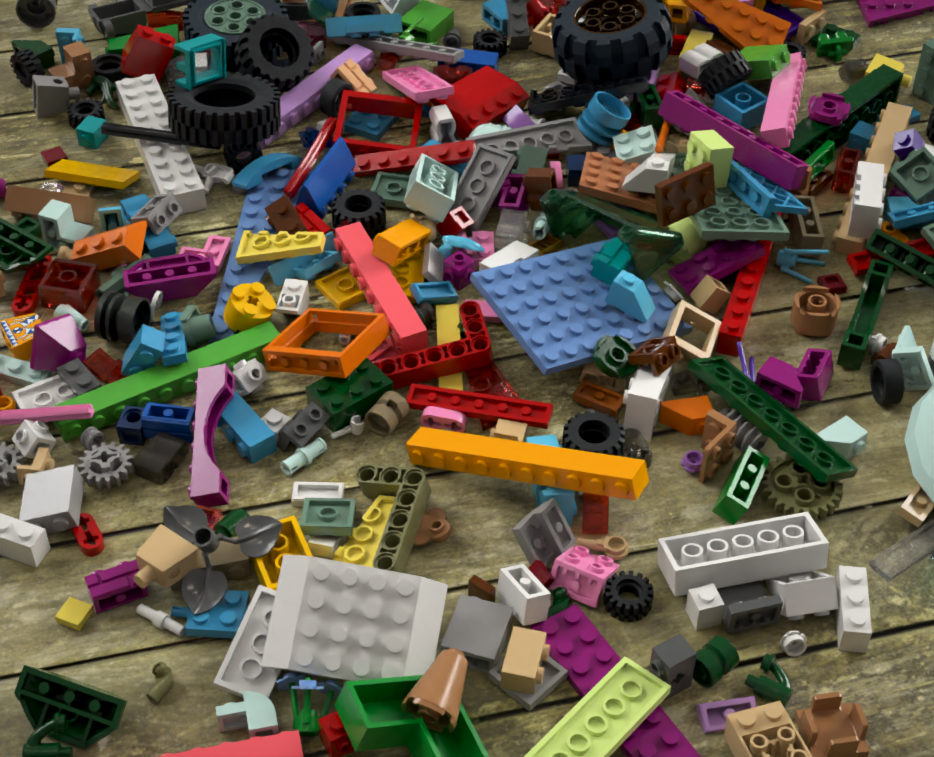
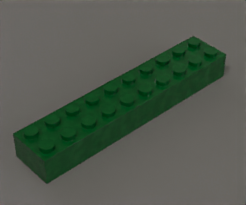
M885 64L874 69L870 74L862 77L860 81L851 85L843 93L838 94L845 98L844 102L847 105L850 103L851 106L848 118L842 121L840 126H832L829 123L820 121L814 122L808 116L795 125V130H793L794 138L791 139L790 146L780 149L801 161H805L827 140L835 143V151L848 141L850 131L859 121L872 124L876 121L877 115L881 113V110H886L888 102L897 103L904 73Z

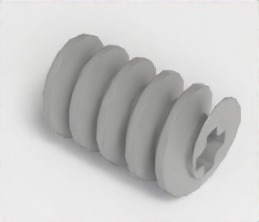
M727 407L720 412L737 423L735 431L737 438L734 442L736 448L741 449L743 452L749 445L757 451L764 447L768 437L764 436L753 423L745 420L744 415H740L741 413L737 409L731 411V408Z

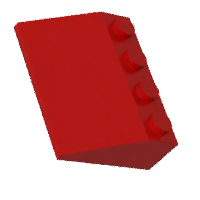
M485 66L451 84L454 86V95H448V98L443 100H437L436 98L429 100L434 106L447 105L456 122L455 131L465 141L471 132L482 124L492 123L497 125L504 121L502 118L515 105L523 110L530 96L518 82L489 66Z

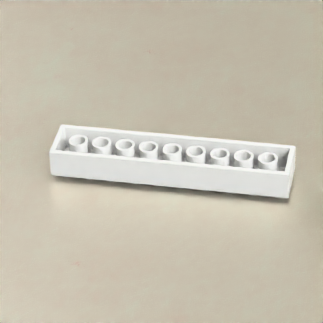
M144 74L140 77L125 78L115 82L118 100L128 126L171 131L168 124V104L155 74ZM134 139L156 195L173 193L182 208L180 214L207 208L203 184L186 146Z

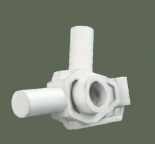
M209 163L206 166L194 164L197 173L202 174L201 177L205 180L203 184L205 194L209 193L213 183L224 182L229 184L235 176L233 169L216 163Z

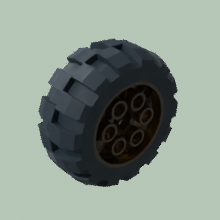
M569 0L566 7H561L557 12L551 29L555 59L563 71L579 82L586 80L588 83H594V85H601L604 81L619 84V81L623 79L648 76L651 70H657L664 64L673 42L670 12L662 0Z

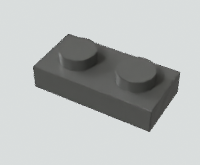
M78 358L56 368L59 377L76 396L102 387V384Z

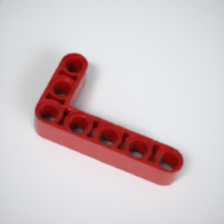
M466 301L459 308L466 336L465 339L388 358L378 364L377 367L393 381V389L483 367L493 361L494 356L490 336L480 305L476 301Z

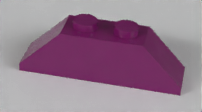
M193 253L144 259L129 270L123 271L125 291L137 297L147 298L150 303L156 291L163 292L162 302L197 296L217 277L214 259Z

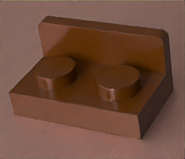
M675 336L650 338L627 357L630 365L640 364L641 367L651 365L653 375L659 376L678 361L681 356Z

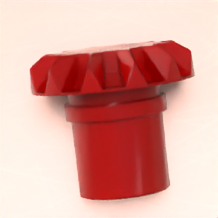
M530 0L526 5V11L535 21L534 29L549 13L557 14L555 6L548 8L540 0Z

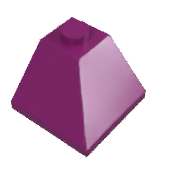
M68 313L34 325L30 360L31 369L57 371V367L76 358L83 364L85 363L87 344L71 314Z

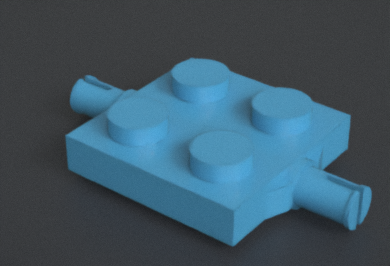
M226 590L225 596L217 606L199 615L193 614L189 606H172L171 617L187 618L186 636L234 639L248 609L249 591Z

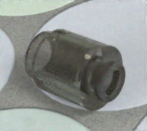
M862 58L844 63L839 67L838 71L841 80L850 82L864 77L868 63Z

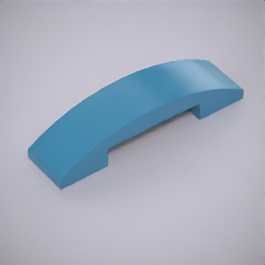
M272 153L262 156L240 171L232 182L233 186L248 190L263 183L262 175L281 166L290 169L297 168L303 157L287 153Z

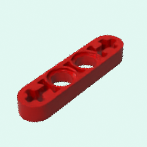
M47 255L26 271L11 304L14 317L35 312L54 269L50 255ZM36 277H41V279L39 280H31ZM28 292H35L32 295H24Z

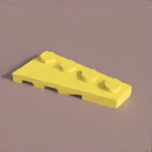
M244 230L235 258L239 265L260 261H273L282 258H295L304 255H316L323 253L326 238L324 232L298 231L295 235H289L287 231H279L278 234L259 231L258 234H252L251 230Z
M379 495L362 516V523L357 528H353L352 536H349L348 541L343 547L339 546L334 552L335 557L333 560L373 567V560L395 500L394 496Z

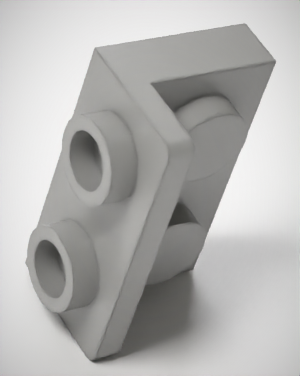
M173 193L155 195L129 220L132 224L145 220L148 222L147 227L151 228L154 235H159L182 212V208Z

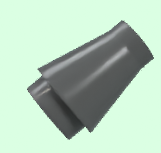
M452 28L444 36L443 45L445 47L459 48L461 46L460 30Z

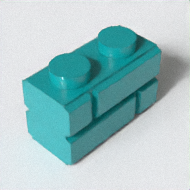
M614 237L610 243L605 242L600 252L596 253L590 265L593 266L591 276L600 281L603 280L604 283L611 286L622 270L626 271L632 264L637 247L629 243L626 244L624 240L618 237Z

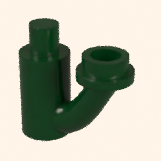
M766 653L760 669L764 670V673L767 675L771 671L778 682L763 675L757 678L749 674L745 680V685L754 688V694L771 702L781 701L785 708L793 692L791 682L784 670L775 661L776 655Z
M56 712L54 719L37 728L29 736L27 743L23 745L22 757H73V747H62L60 742L41 743V740L52 731L56 735L67 731V715Z

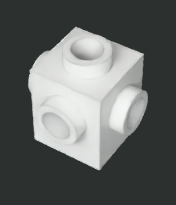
M256 358L247 362L243 359L233 366L234 371L232 373L235 376L234 390L241 397L250 392L252 394L258 392L264 387L262 383L269 378L264 366Z
M24 419L12 437L21 454L32 459L35 458L39 447L49 448V451H51L57 442L49 432V427L38 420L33 422Z

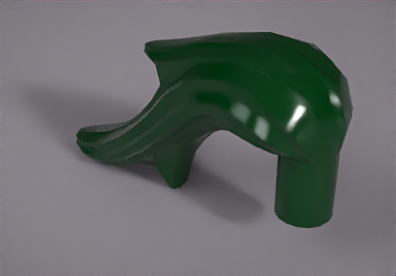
M94 76L85 93L88 96H92L96 89L102 90V104L107 103L113 109L119 110L120 107L115 103L113 96L114 91L117 90L116 85L104 76Z

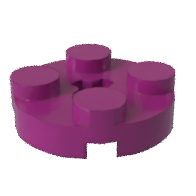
M822 93V96L817 98L814 95L810 98L808 104L809 119L814 122L820 121L829 123L832 126H840L842 121L846 120L849 116L850 103L847 105L844 102V97L834 93Z

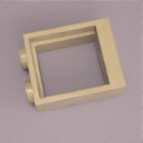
M681 300L672 310L662 337L675 336L681 353L680 359L676 362L687 368L691 359L708 358L711 356L722 322ZM680 320L707 334L702 350L675 336Z

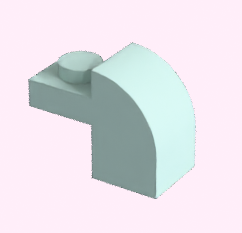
M245 691L243 692V702H229L215 707L219 732L248 727L250 738L279 733L275 707L272 701L261 693Z

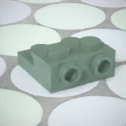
M925 146L919 150H913L902 162H896L889 172V178L902 192L905 191L916 204L934 192V156Z

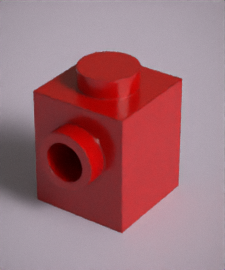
M337 711L318 719L320 740L330 757H342L355 751Z

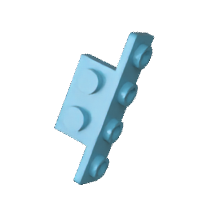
M400 13L325 19L328 38L350 36L351 39L361 38L362 35L380 37L381 34L402 33Z
M335 229L325 234L326 241L323 253L297 256L295 258H282L268 266L274 285L280 286L284 284L285 279H293L294 277L311 280L317 277V273L322 270L333 268L334 264L341 260L340 251L336 250L333 239L336 238Z

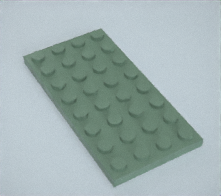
M671 153L676 154L671 177L685 172L684 161L686 160L687 153ZM736 162L740 166L744 167V164H742L741 162ZM728 186L715 188V205L690 216L700 238L707 241L725 239L727 241L748 240L756 242L758 240H769L771 242H779L780 240L788 241L790 235L778 212H771L769 218H762L760 214H757Z

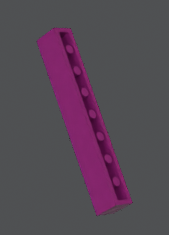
M679 90L665 92L658 114L664 117V121L676 124L685 133L714 130L734 147L732 156L734 161L744 164V167L753 169L761 174V176L770 179L787 191L800 187L809 166L807 163Z

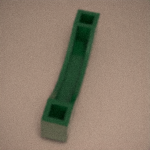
M872 258L854 315L841 343L837 365L860 371L890 283L894 264Z

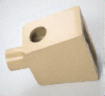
M160 524L136 553V560L140 571L133 576V579L141 588L147 587L152 581H155L164 588H169L184 578L190 571L201 566L199 548Z

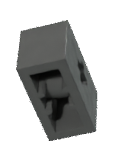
M680 633L652 648L649 672L671 685L670 694L664 701L691 687L697 652Z

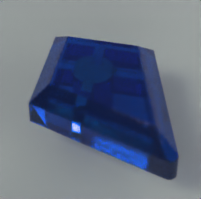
M307 127L305 131L298 132L303 147L310 148L320 131L313 127ZM329 139L324 148H332L333 141Z

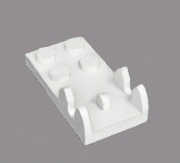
M260 584L258 585L213 682L214 687L244 698L243 692L254 691L270 699L276 681L282 672L279 669L261 666L276 594L275 590Z

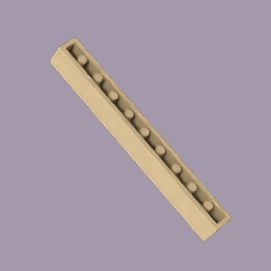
M888 102L886 110H881L879 121L881 122L876 123L874 134L876 135L872 134L869 142V147L871 148L867 147L864 155V160L866 161H863L884 164V173L887 174L886 185L889 179L890 168L894 165L897 157L893 151L894 135L896 132L907 130L913 107ZM851 188L848 197L850 202L846 201L843 209L845 216H840L837 228H839V231L835 230L832 238V243H835L834 252L847 256L848 254L861 252L866 242V238L847 236L853 188Z

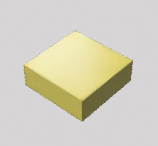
M69 597L54 617L57 623L80 631L94 612V608L91 604Z

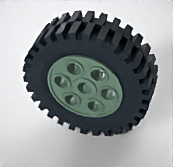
M193 0V3L189 2L183 14L185 41L210 33L225 38L226 71H228V68H232L233 72H238V68L241 67L237 66L235 62L237 57L234 54L235 47L237 46L236 42L248 24L256 17L260 18L264 14L271 16L272 13L279 14V17L283 15L288 16L287 9L284 8L283 2L280 3V0ZM260 42L261 53L268 62L277 59V57L280 58L283 52H285L275 42ZM210 49L200 51V52H206V56H207V66H209V65H210Z

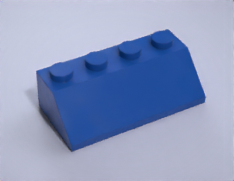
M342 137L338 138L303 184L295 205L297 206L303 202L321 220H324L329 211L327 208L332 207L331 204L334 198L344 192L347 186L346 182L350 184L355 176L353 169L356 162Z

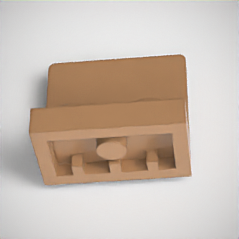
M711 409L705 418L701 448L704 450L699 482L702 484L709 478H714L724 463L728 464L734 455V451H732L733 444L737 438V434H735L737 423L714 409Z

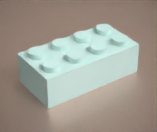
M422 153L410 174L403 203L413 211L424 213L428 219L442 223L455 201L459 172Z

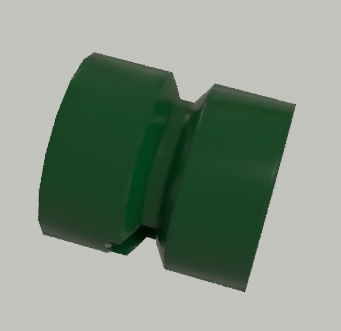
M713 637L702 646V649L696 651L697 657L693 679L699 685L711 688L721 679L722 675H726L739 664L740 659L735 647L724 637Z

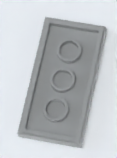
M479 143L457 183L455 201L449 210L450 212L462 205L475 222L468 229L473 231L479 230L516 160L515 155Z

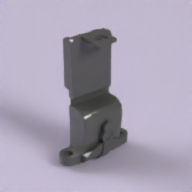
M120 0L100 6L94 3L88 5V13L95 28L106 38L112 39L117 38L119 35L122 36L134 32L137 25L146 26V12L157 13L185 6L189 2L193 3V0Z

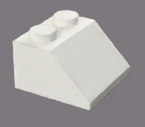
M809 571L765 580L770 596L780 595L783 601L780 615L788 617V620L804 619V614L813 613L814 616H825L830 614V610L839 609L835 576L819 571Z

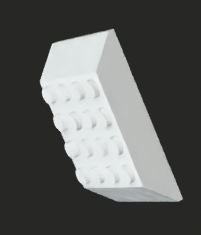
M283 555L261 666L345 682L423 675L435 660L448 585L422 576L313 556Z

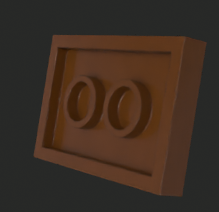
M708 161L654 185L657 222L662 228L716 204L714 165Z

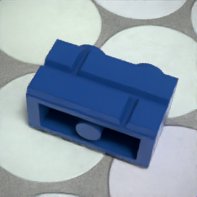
M150 402L146 404L141 416L144 438L178 441L181 443L194 442V432L192 429V422L195 420L194 407Z

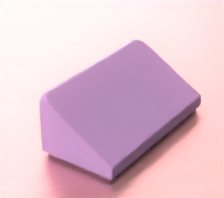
M755 696L695 705L703 733L725 730L726 715L756 707Z

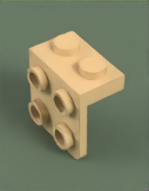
M823 9L821 11L817 10L800 22L798 33L789 38V40L795 41V44L800 43V45H803L816 36L826 24V11Z

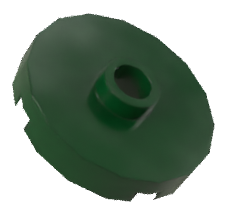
M604 335L596 342L593 348V359L596 366L609 377L616 379L628 378L636 371L639 365L629 364L627 356L636 348L622 336Z

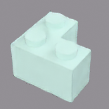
M52 199L38 213L43 240L54 247L53 251L59 252L61 246H68L70 249H73L74 241L95 234L93 226L74 221L71 204Z

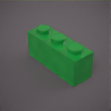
M749 445L734 462L712 512L734 525L749 509L770 458Z

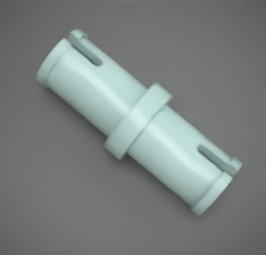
M541 212L534 221L532 236L535 237L537 235L536 240L545 238L546 233L551 228L552 215L549 214L547 216L548 212Z
M317 438L306 447L296 449L295 454L280 462L282 472L290 476L302 466L310 465L314 458L328 450L325 441L322 438Z

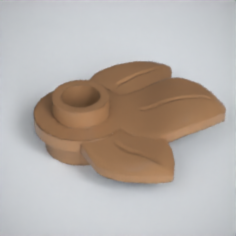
M432 508L427 514L424 513L414 546L425 545L431 540L435 543H442L450 537L451 525L446 520L447 515L442 509Z

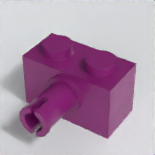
M808 348L799 367L793 368L803 388L801 399L821 401L834 374L832 351Z

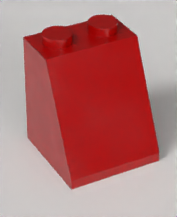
M137 25L122 50L121 72L134 77H140L144 74H155L159 84L174 53L175 38L167 33L157 32L150 27Z

